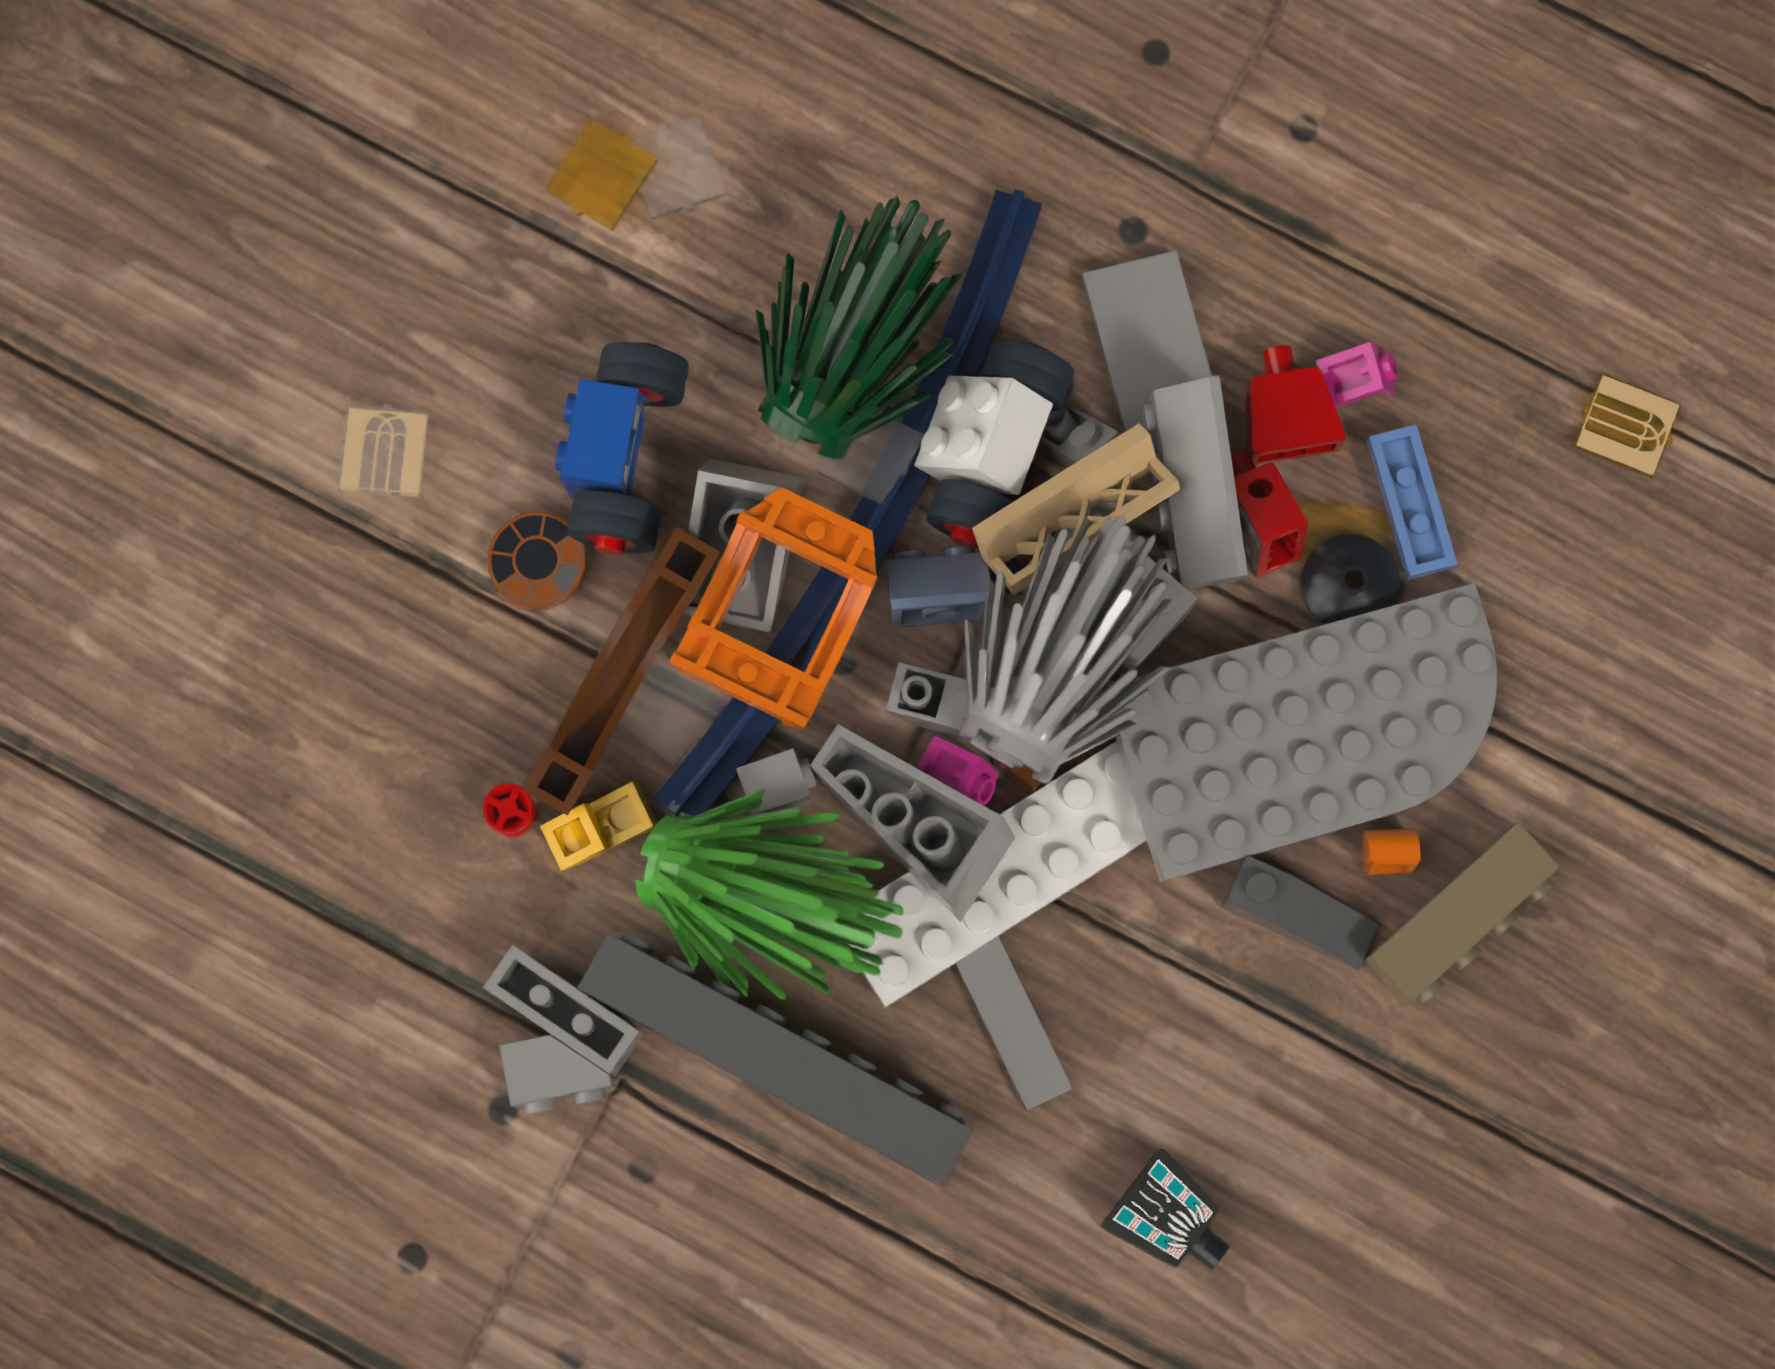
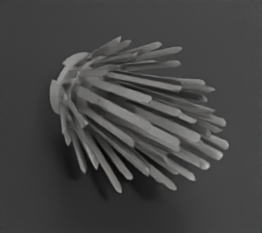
M1087 514L1085 515L1039 617L1054 579L1055 569L1068 538L1067 529H1062L1051 553L1055 540L1051 533L1048 534L1024 604L1021 606V604L1017 603L1013 607L1004 650L1003 643L1007 621L1001 614L1006 577L999 571L996 584L991 579L989 580L988 596H986L983 641L982 648L979 651V666L977 638L974 637L973 625L967 620L964 622L966 649L963 647L969 716L959 734L964 737H971L970 744L1012 769L1014 766L1022 768L1023 765L1033 769L1035 772L1032 778L1044 783H1050L1060 764L1135 726L1137 723L1127 719L1137 713L1136 710L1127 708L1119 714H1115L1147 692L1149 689L1146 688L1170 669V667L1160 666L1152 673L1147 672L1113 698L1137 676L1138 672L1137 670H1128L1117 681L1109 679L1173 600L1163 599L1154 612L1145 620L1144 617L1166 588L1164 582L1157 584L1114 641L1168 560V558L1159 559L1145 581L1141 579L1145 571L1143 563L1153 547L1156 537L1153 535L1145 540L1142 536H1138L1133 540L1130 547L1124 545L1130 535V528L1125 525L1126 518L1124 516H1118L1113 523L1111 517L1106 518L1097 536L1089 546V538L1084 536L1090 521ZM1113 684L1104 692V686Z

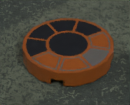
M526 512L508 520L495 533L488 550V572L497 591L511 604L527 609L549 610L567 602L580 588L586 570V550L583 543L568 535L569 523L563 518L547 512Z

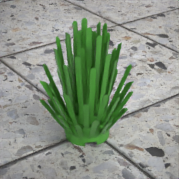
M764 789L696 816L682 812L676 818L666 815L654 826L648 835L640 855L648 857L644 881L636 879V890L640 902L645 907L660 912L693 970L698 963V955L693 949L694 947L722 984L729 986L730 978L746 998L748 979L728 957H733L779 999H786V994L782 988L732 944L734 939L828 995H832L829 985L807 973L809 972L819 978H826L827 974L822 968L813 964L812 960L766 935L838 969L842 966L858 974L866 972L871 975H878L881 973V970L865 961L883 965L884 963L878 955L850 945L862 949L870 948L874 944V931L893 938H900L902 936V929L899 926L859 912L885 918L891 913L903 915V907L899 904L875 898L879 892L868 889L874 885L867 883L866 878L862 874L849 872L848 867L843 866L879 869L885 866L883 862L846 856L849 852L789 845L822 843L824 838L818 834L759 835L760 830L833 822L839 817L838 813L831 812L798 816L802 807L723 820L757 809L763 802L761 798L766 790ZM754 852L775 854V855L795 857V858L815 860V861H822V862H828V863H820V862H812V861H805V860H797V859L774 857V856H769V855H764V854H759V853H754Z

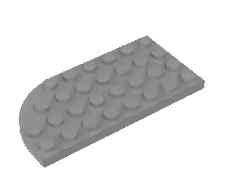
M1472 583L1171 667L1164 675L1146 688L1149 689L1147 692L1115 715L1127 708L1137 711L1134 716L1127 719L1137 724L1115 737L1159 881H1167L1242 859L1247 855L1252 856L1389 816L1414 807L1447 787L1465 769L1480 747L1489 727L1495 706L1497 691L1495 648L1476 584ZM1142 676L1135 677V678H1134L1132 681H1130L1122 690H1120L1113 698H1115L1117 695H1119L1122 691H1124L1126 688H1128L1131 684H1133L1135 681H1137V680H1138L1140 677H1142ZM1113 684L1104 686V692Z

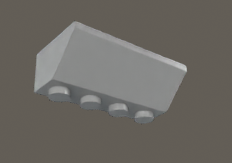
M1220 376L1205 377L1153 390L1148 396L1149 404H1142L1143 426L1148 433H1153L1156 457L1177 478L1181 489L1156 505L1158 528L1160 532L1167 531L1170 549L1163 551L1162 557L1168 558L1163 568L1186 589L1234 583L1248 576ZM1150 471L1152 482H1160Z

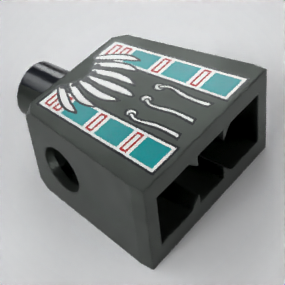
M1163 1148L1157 1149L1099 1226L1109 1234L1171 1267H1177L1189 1252L1212 1270L1230 1247L1228 1243L1207 1228L1220 1209Z

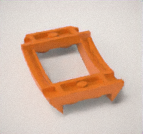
M783 487L764 497V501L745 512L741 511L721 560L687 626L688 629L676 652L672 654L669 664L693 681L695 678L781 720L784 726L805 730L846 649L877 581L873 531ZM762 538L849 579L805 672L719 631L741 588Z

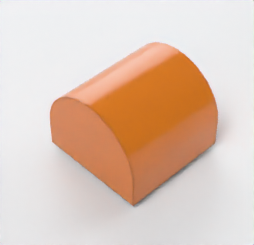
M1364 830L1362 839L1363 873H1366V875L1412 874L1421 861L1420 841L1417 830Z

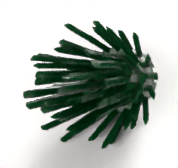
M898 195L894 199H890L885 208L881 202L877 203L870 221L868 222L866 218L863 222L843 272L841 267L854 230L851 225L846 226L835 253L846 219L842 209L840 210L806 317L805 313L810 287L806 281L801 284L798 304L794 306L790 338L789 325L794 258L790 253L787 254L785 266L782 267L781 282L778 281L777 304L775 302L771 303V345L769 343L768 330L765 329L764 315L755 309L766 393L757 410L763 412L760 419L775 432L795 444L798 438L809 443L820 444L819 455L832 459H843L854 440L911 412L908 410L909 408L931 396L932 392L923 390L872 418L953 356V354L948 353L940 355L954 342V339H944L914 365L908 364L872 395L918 348L920 343L916 340L917 336L943 305L947 295L962 277V273L953 274L951 278H941L938 284L932 282L924 290L942 260L936 261V259L948 242L951 231L946 230L939 236L938 233L944 224L945 218L937 220L925 240L922 232L929 220L928 215L925 213L918 214L911 226L920 209V203L917 200H912L908 203L896 227L891 226V221L901 204Z

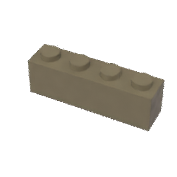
M1517 822L1508 828L1364 959V962L1403 1005L1413 1002L1416 998L1421 1004H1424L1445 985L1439 978L1452 965L1460 971L1481 953L1482 950L1476 943L1488 932L1498 937L1519 918L1513 910L1527 898L1534 904L1555 885L1549 877L1560 866L1529 832Z

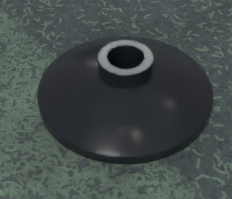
M1345 534L1324 541L1310 554L1302 571L1301 591L1304 602L1311 614L1325 625L1396 605L1400 593V575L1393 557L1381 544L1365 536ZM1349 572L1357 573L1362 579L1361 587L1358 589L1347 587L1344 581L1345 575Z

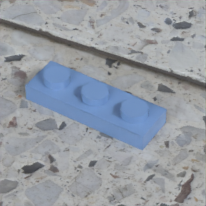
M1417 424L1369 436L1366 442L1406 579L1410 580L1455 568L1458 563Z

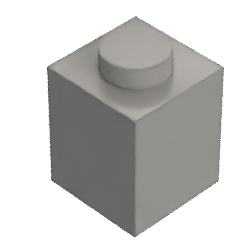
M793 748L736 768L745 796L766 789L761 798L763 802L757 809L751 810L752 815L786 808H796L810 803L811 797L808 789L817 786L808 759L805 758L798 761Z

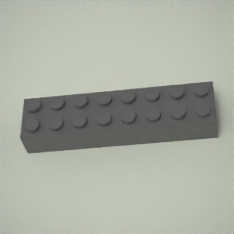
M623 931L620 939L607 933L578 986V989L585 995L941 1188L945 1186L973 1132V1129L965 1126L968 1119L967 1115L943 1102L935 1110L919 1101L923 1092L896 1077L892 1085L874 1077L877 1067L864 1059L850 1053L846 1061L830 1053L832 1048L831 1042L805 1028L801 1036H798L785 1029L788 1023L785 1021L786 1018L771 1009L759 1004L756 1011L753 1012L740 1005L743 999L740 996L741 994L730 987L713 980L709 988L696 981L699 975L695 972L696 970H693L689 965L668 956L665 963H662L651 957L654 950L650 948L649 944L625 931Z

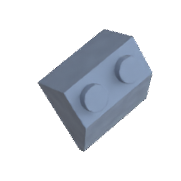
M967 546L953 547L945 550V556L925 557L924 551H904L895 555L896 560H886L891 628L963 623L965 620L968 622L984 621L986 596H988L990 575L988 565L982 559L981 553H975L973 548Z

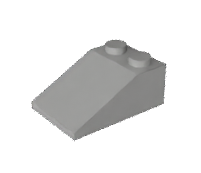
M709 458L698 470L688 533L720 551V554L695 597L683 613L684 615L693 616L730 540L740 512H745L764 501V497L781 487L802 497L805 484L804 477ZM762 538L724 623L769 633L773 631L791 551Z

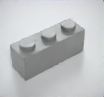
M513 945L483 987L614 1077L643 1037L640 1031Z

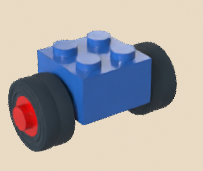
M647 342L609 343L601 351L600 367L597 371L596 382L579 379L577 394H568L564 422L570 423L567 442L560 441L558 444L555 470L560 471V482L565 484L570 498L573 499L572 514L568 524V535L571 538L593 546L595 550L606 554L649 553L654 551L657 544L658 529L662 517L661 509L648 501L631 496L646 417L644 406L672 407L681 404L684 398L689 364L684 357L655 344Z

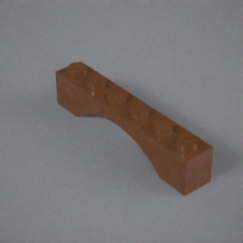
M672 525L522 784L523 791L568 816L592 775L607 743L640 683L677 622L695 597L720 551L677 526Z

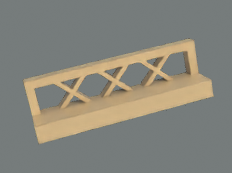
M1138 423L977 524L972 530L982 559L996 575L999 571L1006 577L1005 586L1015 595L1031 584L1049 533L1052 534L1059 528L1076 529L1074 537L1065 543L1057 567L1064 564L1086 514L1090 524L1084 537L1089 538L1090 546L1106 518L1111 517L1113 523L1118 516H1124L1127 524L1181 489L1177 478L1156 457L1151 435ZM1150 471L1160 481V483L1147 491L1131 490L1133 482ZM1101 502L1117 503L1116 510L1106 517L1090 516L1091 508ZM1018 554L1034 555L1032 563L1016 574H1013L1004 564Z

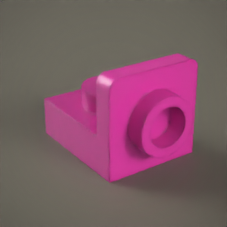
M1368 342L1316 360L1335 408L1377 394L1388 397L1397 393L1394 380L1399 378V372L1394 356L1390 351L1386 352L1383 347L1373 342Z
M935 735L916 766L917 769L981 805L988 803L993 796L996 780L999 776L998 772L983 758Z

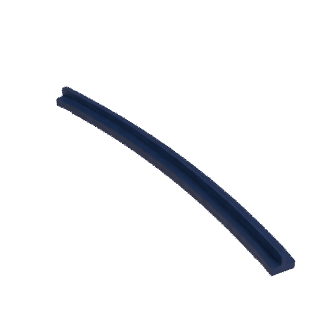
M1015 189L1013 195L999 190L995 191L963 284L938 342L939 344L944 339H954L953 344L940 354L948 353L953 354V356L921 380L915 394L926 390L932 392V395L908 409L911 412L905 414L875 475L849 519L873 531L876 574L894 546L931 475L914 465L921 449L922 438L929 428L937 407L939 393L945 386L948 376H979L988 350L994 341L1006 311L1042 208V203L1024 198V191ZM821 567L765 653L805 672L849 579ZM733 697L701 740L657 792L654 799L675 817L680 816L681 812L696 816L711 810L738 777L736 768L749 763L780 720Z

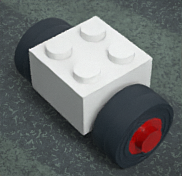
M997 339L993 341L988 350L986 361L982 366L979 377L948 376L945 386L939 393L937 407L929 428L922 438L921 449L914 465L940 481L927 512L926 520L931 526L962 546L973 549L978 548L972 528L1012 503L1011 500L1000 494H1020L1050 411H1058L1062 407L1067 390L1072 382L1074 370L1069 363L1040 345L1011 339Z

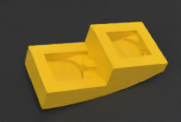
M632 781L590 804L583 803L571 809L568 816L562 814L540 827L560 870L565 871L651 831L657 824V821L639 783Z

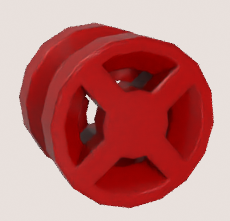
M511 783L499 784L492 788L485 796L482 806L483 816L488 825L499 835L509 838L520 837L529 832L537 816L536 805L531 796L523 791V788L519 785Z

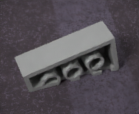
M837 724L810 764L823 785L961 922L1015 839L1004 817Z

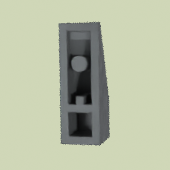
M1248 855L1240 862L1220 907L1356 970H1360L1379 927V923L1298 878Z

